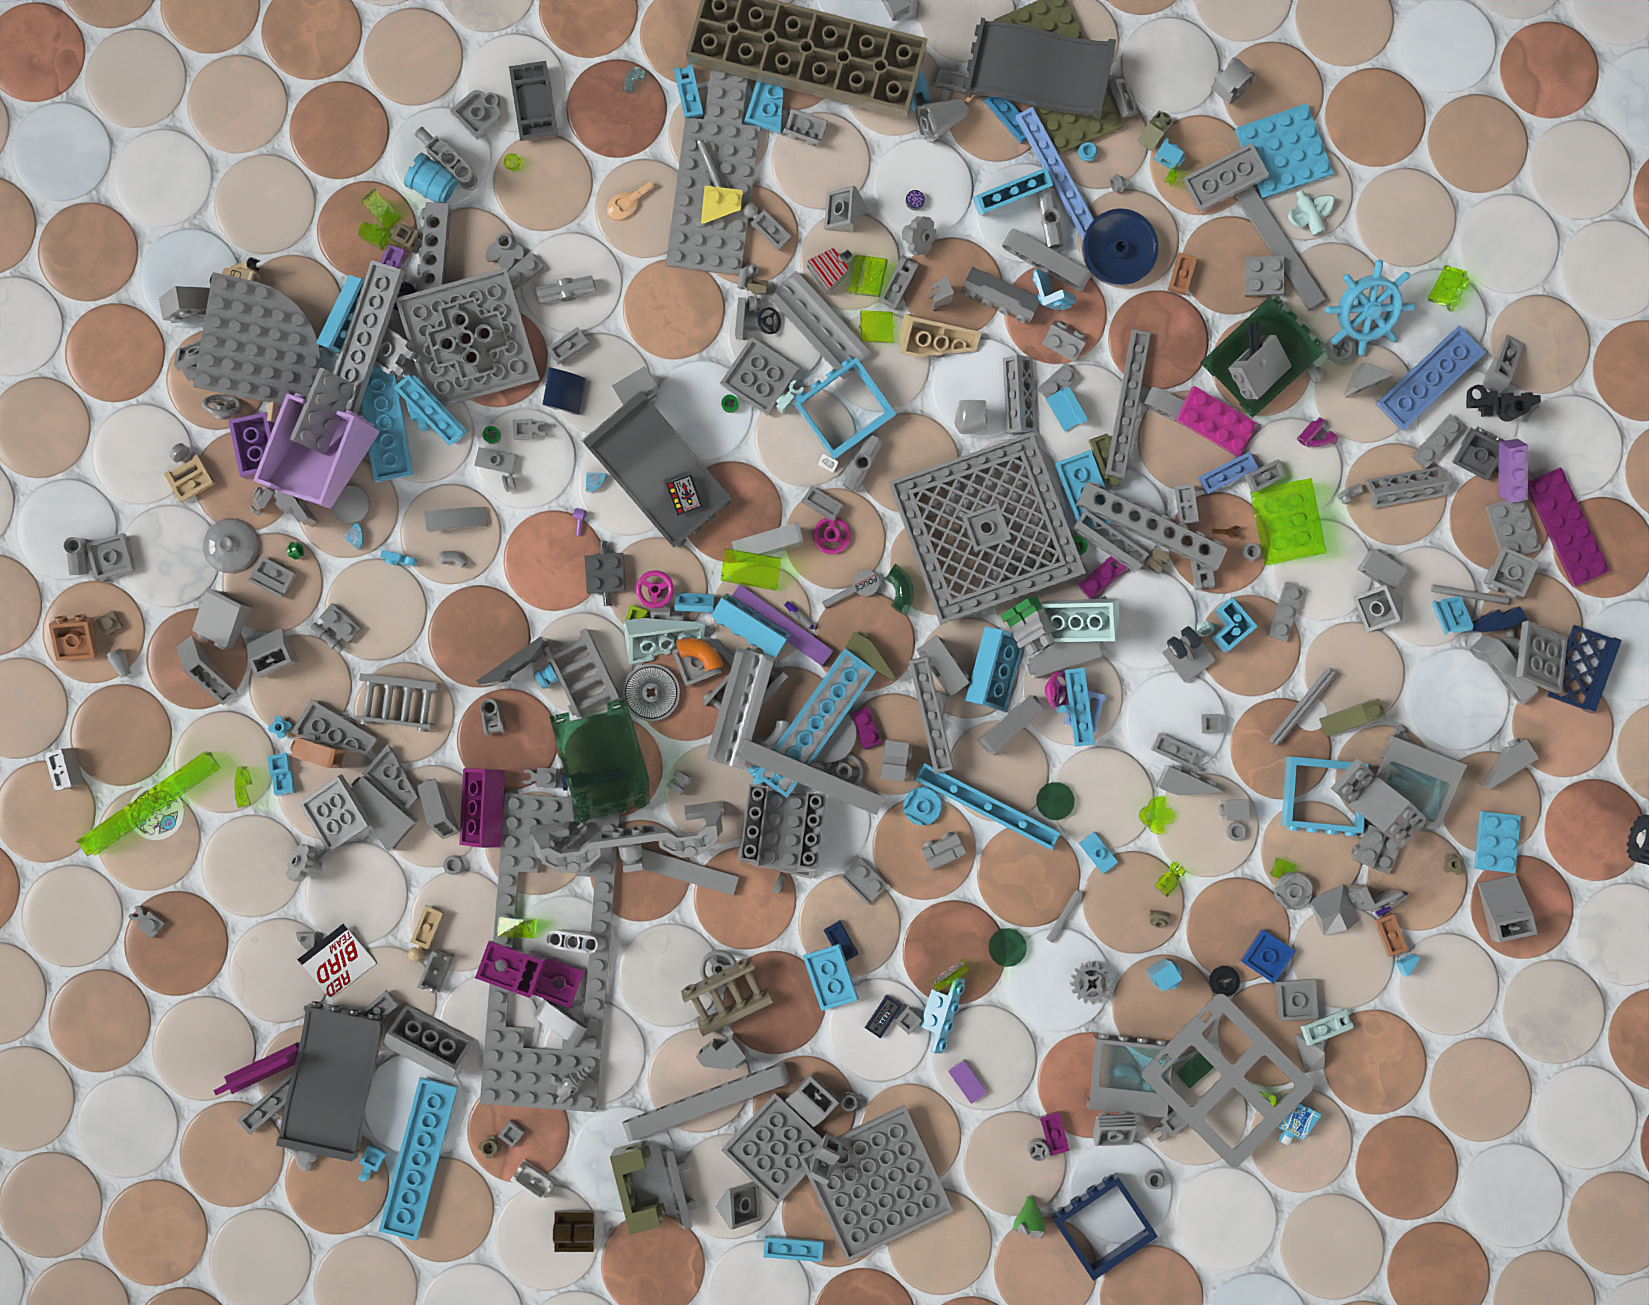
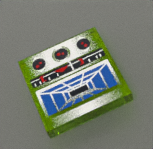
M962 959L932 979L931 982L936 991H940L970 969Z

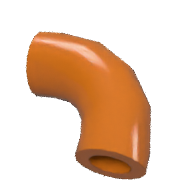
M695 637L676 640L681 659L685 657L698 658L702 661L706 672L724 666L717 649L707 641Z

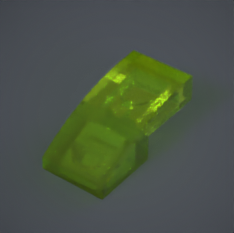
M247 766L237 767L235 774L234 790L238 808L251 805L246 786L253 783Z

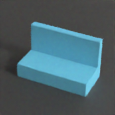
M1063 387L1046 398L1047 403L1064 431L1088 420L1070 387Z

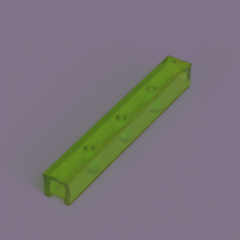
M204 751L76 840V842L79 843L87 856L91 854L96 856L221 767L213 757L212 752Z

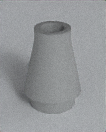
M121 648L106 654L108 657L107 661L119 674L120 678L131 674L126 653Z

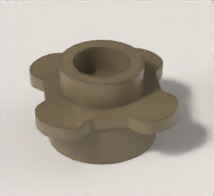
M1447 854L1444 860V872H1454L1456 875L1461 874L1464 858Z
M489 1135L484 1142L479 1143L478 1148L487 1159H491L496 1152L501 1151L502 1145L496 1142L495 1136Z

